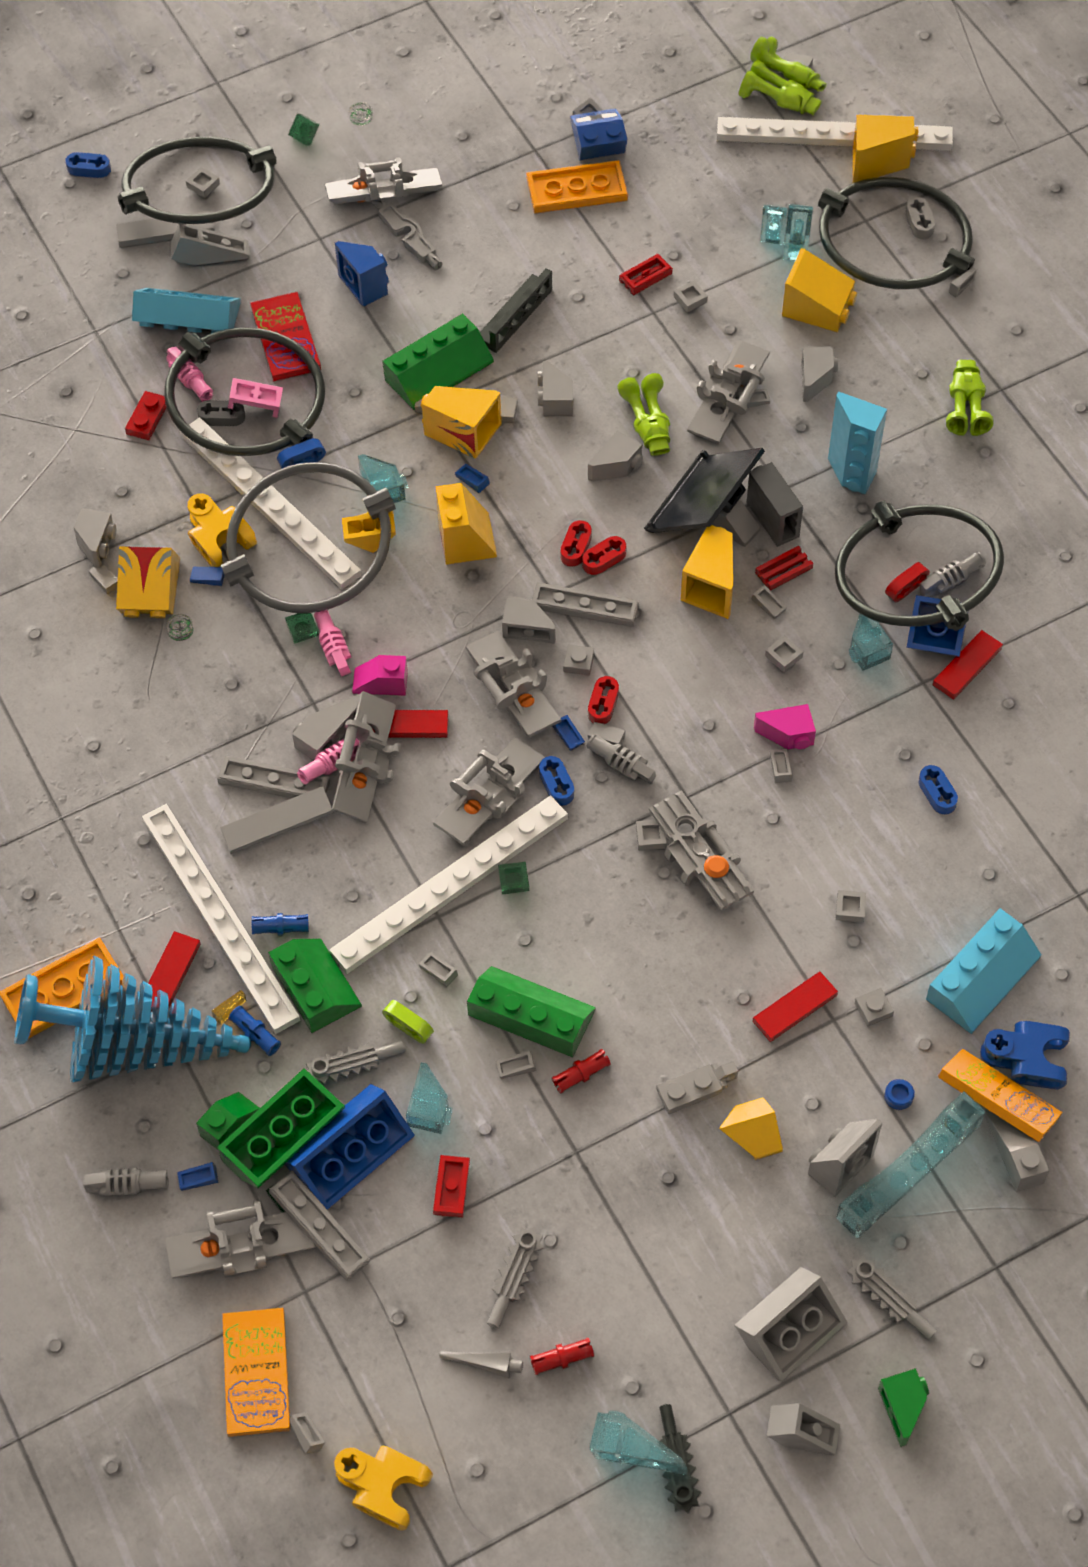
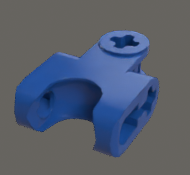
M1020 1021L1015 1024L1014 1032L1002 1029L990 1031L981 1046L980 1057L983 1062L991 1067L1011 1069V1080L1018 1084L1058 1090L1067 1084V1072L1064 1067L1048 1062L1043 1051L1065 1048L1070 1040V1032L1066 1027Z

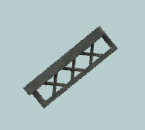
M545 268L539 276L532 274L480 331L489 350L497 353L551 293V270Z

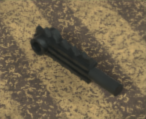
M665 1404L659 1407L665 1436H662V1439L657 1441V1444L660 1446L657 1452L665 1456L660 1465L668 1468L662 1475L670 1480L665 1489L673 1492L667 1500L674 1504L675 1512L683 1509L689 1514L692 1507L699 1506L697 1498L701 1495V1491L694 1488L699 1479L691 1476L696 1467L688 1464L694 1456L686 1452L691 1446V1443L687 1442L688 1435H681L680 1432L677 1433L672 1405Z

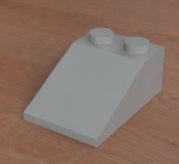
M879 1119L850 1122L843 1130L841 1128L836 1129L828 1139L830 1143L823 1150L818 1148L809 1158L808 1174L835 1197L874 1157L883 1122Z

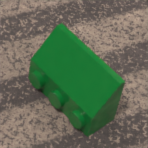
M321 938L292 939L268 952L272 969L311 1033L362 1007L361 1002Z

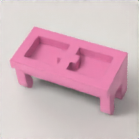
M233 378L228 409H233L234 403L274 410L272 417L277 418L283 388Z

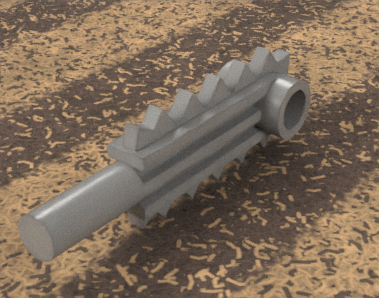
M401 1041L374 1049V1045H370L368 1042L365 1046L359 1044L356 1050L348 1047L346 1053L337 1050L335 1056H331L326 1053L325 1058L315 1056L313 1062L306 1063L308 1072L321 1084L325 1085L328 1079L336 1082L341 1075L348 1078L351 1072L359 1075L362 1069L370 1072L371 1068L377 1069L378 1060L404 1053L405 1047Z
M521 1227L520 1234L513 1236L516 1245L508 1247L512 1255L503 1258L507 1266L499 1269L502 1278L494 1280L496 1285L492 1290L496 1293L498 1299L487 1322L488 1325L494 1328H499L509 1302H514V1300L520 1301V1295L525 1293L521 1285L529 1282L526 1273L534 1271L530 1263L539 1260L535 1252L543 1249L540 1243L543 1235L536 1234L534 1227L529 1230Z
M864 1256L860 1260H851L852 1268L847 1273L853 1277L852 1284H862V1292H871V1301L879 1300L880 1309H889V1318L895 1317L897 1323L903 1322L905 1319L908 1320L928 1340L937 1332L914 1310L917 1300L912 1299V1293L903 1294L902 1285L894 1286L893 1277H884V1268H875V1260H867Z

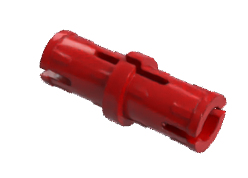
M600 1049L582 1061L576 1060L573 1062L572 1067L553 1076L552 1082L555 1087H559L557 1088L558 1092L563 1093L581 1081L585 1083L590 1080L589 1076L610 1066L611 1063L608 1056H603L605 1051Z
M587 1337L584 1340L565 1346L558 1344L555 1345V1349L531 1355L530 1361L535 1375L558 1367L565 1369L569 1367L568 1364L594 1357L590 1339Z

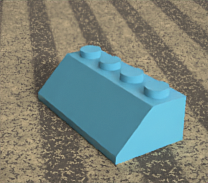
M143 288L133 291L132 321H138L139 326L154 327V323L163 324L164 329L178 330V326L187 327L189 332H202V329H210L211 333L234 328L241 298Z
M838 391L828 460L841 486L866 495L877 473L887 409Z
M999 908L930 984L926 1000L972 1034L1038 961L1041 953L1025 927Z

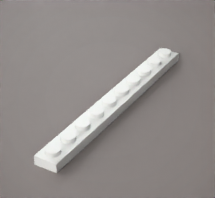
M718 117L717 141L853 147L856 123ZM914 125V127H918V141H913V144H916V149L952 151V127Z
M200 417L189 424L192 429L204 437L227 444ZM180 431L181 437L241 495L244 496L250 488L263 479L241 456H231L206 449L190 440ZM272 485L260 493L251 503L341 590L362 576L361 570Z
M550 795L329 949L331 956L346 974L350 973L566 821L568 813Z
M165 804L143 815V822L275 1035L299 1022L300 1016L168 805Z

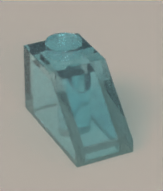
M763 205L760 242L784 245L789 216L788 206Z
M789 204L783 259L796 261L801 248L808 251L813 207Z
M364 454L358 455L359 471L363 478L377 491L386 488L394 503L406 500L405 489L408 488L407 480L403 473L399 474L394 464Z
M859 614L852 635L849 655L852 661L858 663L862 671L890 660L893 643L877 621Z
M421 1062L406 1113L407 1124L412 1128L442 1134L444 1124L449 1125L452 1108L449 1107L447 1094L427 1063Z

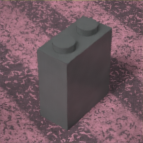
M772 462L755 467L749 473L746 503L778 547L800 537L803 505Z

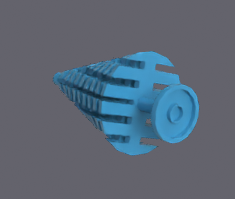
M95 955L93 960H90L88 966V974L85 977L79 1009L37 1002L38 978L27 974L24 981L16 1020L14 1044L23 1045L28 1041L32 1023L35 1020L75 1026V1042L73 1041L70 1065L71 1082H78L83 1079L88 1061L89 1079L101 1077L103 1065L106 1064L108 1049L107 1073H109V1076L118 1075L121 1071V1064L124 1062L125 1055V1070H127V1073L136 1071L138 1064L142 1060L143 1048H145L144 1069L146 1070L156 1068L162 1046L163 1067L173 1066V1062L176 1061L180 1042L183 1043L180 1054L181 1063L193 1060L197 1044L200 1046L199 1061L208 1060L214 1046H217V1057L228 1056L229 1049L247 1053L251 1046L250 1037L232 1035V1027L226 1024L222 1025L221 1034H216L217 1021L209 1015L206 1016L204 1021V1029L199 1030L201 1013L193 1007L189 1009L186 1018L187 1024L185 1023V1026L182 1027L185 1005L184 1002L176 998L171 1005L167 1020L169 1004L167 993L158 990L157 997H155L152 1005V985L142 981L140 991L137 992L135 999L136 979H134V976L125 973L122 979L123 986L121 985L119 989V968L110 964V967L108 966L104 980L103 960Z

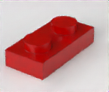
M144 391L125 427L127 435L150 440L167 408L163 395Z
M440 1155L433 1215L463 1218L470 1157Z

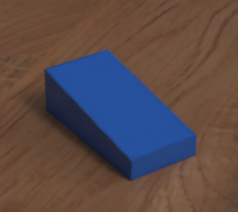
M466 463L455 472L457 478L478 493L490 484L488 476Z
M193 567L190 583L222 586L225 574L221 567Z
M568 715L563 716L560 723L552 726L570 751L585 743Z
M213 1162L177 1172L181 1191L219 1183L216 1166Z

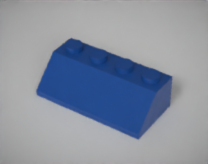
M370 1084L345 1105V1109L287 1161L285 1165L290 1172L293 1171L321 1204L326 1209H329L412 1139L415 1134L386 1091Z

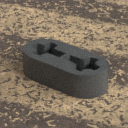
M207 400L201 402L197 407L198 418L200 417L208 426H238L244 422L246 417L242 404L234 403L233 409H228L229 400Z

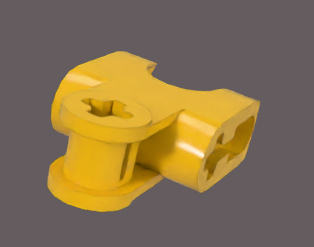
M203 493L195 494L188 501L190 521L195 527L188 531V536L192 544L211 567H220L224 564L220 547L226 543L229 522L235 508L230 506L221 511L210 496ZM242 518L238 529L237 543L248 550L257 545L253 529Z
M386 1446L380 1447L375 1458L358 1449L345 1448L338 1453L334 1462L338 1481L357 1492L352 1505L359 1511L398 1530L407 1529L410 1517L406 1509L394 1502L392 1498L393 1491L405 1483L425 1487L433 1477V1473L428 1466ZM352 1462L356 1463V1469H351L349 1473L346 1472L345 1465L350 1466Z

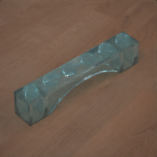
M962 1092L899 1158L877 1176L859 1186L839 1205L836 1218L858 1239L979 1128L986 1111L968 1094Z

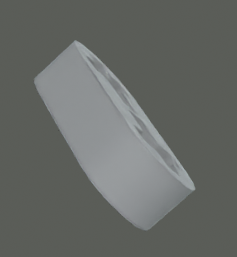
M921 197L911 198L907 202L906 216L912 233L920 239L930 238L934 232L935 221L929 204Z

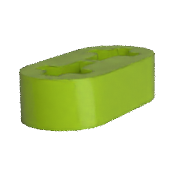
M391 1000L382 1011L384 1017L391 1024L419 1043L424 1044L434 1033L433 1028L428 1022L395 1000Z

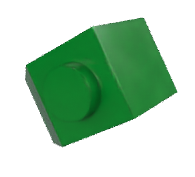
M240 1092L220 1099L196 1122L200 1137L217 1149L224 1140L260 1107Z
M916 1368L883 1378L878 1386V1391L900 1447L907 1445L923 1410L927 1395H929L927 1382L923 1376L919 1377Z

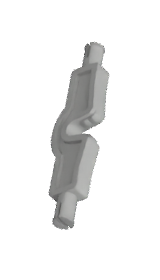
M382 199L373 200V205L379 210L380 219L388 226L394 236L409 233L403 238L405 248L412 252L422 263L428 261L435 270L440 269L443 263L436 257V249L423 236L421 226L412 218L405 217L393 203L387 205Z

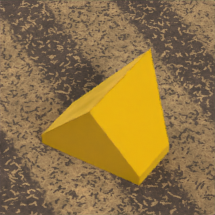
M391 511L388 514L391 525V538L396 535L394 514ZM366 512L358 516L342 518L344 542L371 553L378 550L381 534L379 517L372 520L369 513Z
M764 1098L736 1105L719 1128L750 1153L755 1160L783 1152L775 1111Z

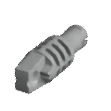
M977 551L962 561L955 560L927 576L926 580L920 583V594L925 597H933L967 580L968 575L985 567L986 561L984 556Z
M593 734L588 740L587 749L605 758L607 765L636 781L637 778H640L651 784L657 776L655 770L646 765L648 760L620 744L612 745L596 734Z
M124 1168L123 1170L106 1169L101 1170V1173L84 1175L85 1191L87 1193H99L100 1196L138 1195L142 1190L168 1189L169 1184L167 1170L141 1172L138 1168Z

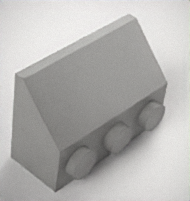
M800 1267L734 1326L749 1350L782 1382L848 1322L822 1277Z

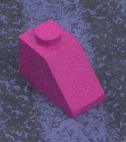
M378 655L356 667L354 670L353 694H361L364 691L374 695L406 696L408 678L406 656Z
M808 704L755 713V732L787 750L795 748L805 749L814 745L816 730Z

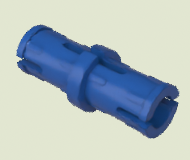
M277 913V916H251L252 935L278 933V936H281L283 933L309 932L308 914L283 915V913Z
M237 1006L232 1010L228 1018L245 1033L244 1036L250 1037L251 1041H254L268 1056L278 1051L281 1042L265 1029V1024L261 1020L254 1019L243 1006Z

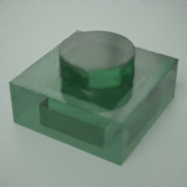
M297 113L288 135L305 145L311 146L320 124L303 114Z
M297 613L285 617L286 625L294 644L319 636L312 613Z
M526 862L498 865L502 895L529 891Z

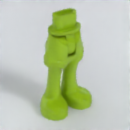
M762 36L754 44L750 54L752 62L756 60L763 62L767 68L783 73L785 78L796 81L804 86L805 89H815L818 92H822L826 88L827 83L820 80V74L815 73L811 68L800 62H789L776 54L778 48L776 38L770 36L766 39Z
M759 60L754 61L751 70H748L745 74L738 93L740 97L747 98L753 91H760L777 101L779 107L796 112L800 111L801 114L806 112L813 116L822 102L813 97L814 93L805 89L804 86L792 79L787 81L766 68L765 64Z
M958 360L953 372V381L949 385V393L955 401V411L946 417V426L953 434L958 436L966 434L968 430L966 401H969L971 411L970 433L972 436H979L990 431L994 424L993 416L981 409V398L986 393V386L982 382L980 370L976 366L975 360Z
M651 373L645 376L641 382L642 395L647 402L650 415L646 414L640 398V387L635 378H625L617 385L619 395L628 401L633 408L636 417L633 423L634 429L640 435L644 446L650 450L652 456L670 452V422L668 416L662 413L657 399L664 385L663 378L658 373Z

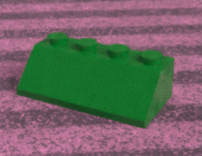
M462 313L382 362L385 381L415 410V403L423 399L426 394H429L435 386L453 387L492 364L494 359L478 328Z
M493 966L479 976L467 999L468 1016L572 1058L596 1010L594 1006Z
M303 1068L217 1147L221 1161L242 1181L259 1188L343 1111L345 1105Z

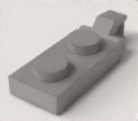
M734 1061L720 1067L717 1063L709 1064L657 1085V1092L668 1114H672L721 1094L722 1090L728 1087L727 1082L738 1078V1069Z

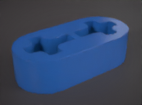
M74 152L65 159L67 171L73 176L104 178L111 172L109 158L103 154Z
M313 438L282 450L277 456V461L281 468L306 462H318L324 458L326 451L321 441Z
M555 756L545 757L540 762L539 775L548 795H551L561 806L571 803L574 799V785L563 762ZM551 766L552 769H556L555 777H553L550 770H547V767ZM560 784L562 790L566 791V795L558 792L557 785Z
M935 765L925 766L919 776L918 783L921 790L937 813L944 815L952 813L958 801L955 789L941 768ZM927 776H930L932 779L937 778L936 783L934 784L932 780H926ZM941 795L945 800L950 799L949 804L945 801L940 802Z

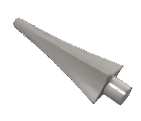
M442 1351L439 1354V1357L442 1359L477 1367L508 1379L510 1372L522 1373L523 1361L511 1358V1352L456 1353Z

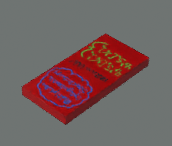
M298 292L250 302L257 328L277 332L294 340L312 355L321 370V364ZM260 339L273 381L311 373L304 361L293 351L278 343Z

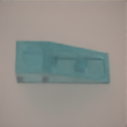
M613 1410L608 1411V1414L597 1413L589 1447L596 1459L681 1474L687 1473V1467L681 1457L626 1417L624 1413Z

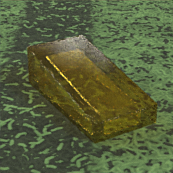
M240 990L211 1010L213 1018L222 1025L234 1008L242 1006L247 1001L245 993Z

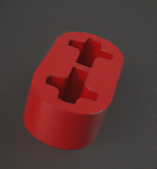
M578 520L569 526L560 550V558L564 565L574 567L582 563V556L587 551L592 538V528L588 522ZM583 531L584 533L581 534L580 538L576 539V534ZM576 548V553L569 556L568 554L572 552V549Z
M611 536L588 549L582 556L584 571L590 575H598L622 561L626 556L625 540L618 536Z
M920 562L913 564L890 582L885 590V594L894 602L901 601L917 589L921 582L927 579L930 570Z
M603 676L596 681L588 705V718L592 723L607 724L611 720L619 694V684L615 678ZM606 686L611 687L608 690L607 696H603V690ZM600 705H604V711L601 715H597L596 712H598Z

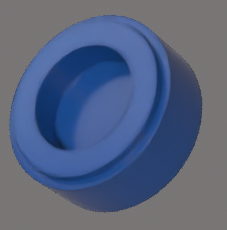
M895 1079L887 1085L884 1098L891 1108L904 1110L911 1106L915 1091L908 1081Z

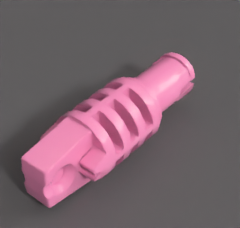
M176 346L167 349L169 368L181 353ZM189 359L181 368L177 378L186 388L192 389L202 402L210 400L213 396V390L203 380V373Z
M328 610L315 612L314 618L320 631L319 641L329 665L336 664L341 677L350 674L351 671L346 660L351 658V654L341 630L334 626Z
M357 738L355 740L350 760L351 762L355 760V756L357 753L359 745V740ZM342 739L319 752L314 761L298 769L297 775L300 781L306 785L322 774L330 775L334 771L339 770L335 767L337 759H340L344 740Z

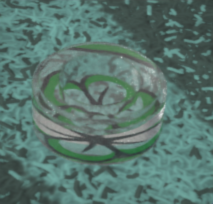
M367 103L352 105L349 109L350 121L355 125L370 123L373 118L371 106Z
M184 614L172 616L166 624L169 637L175 641L187 640L194 631L192 620Z

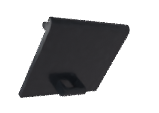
M755 448L709 455L705 450H702L644 529L650 533L710 527L722 510L725 513H730L746 491L742 482L764 454L765 450L763 448Z

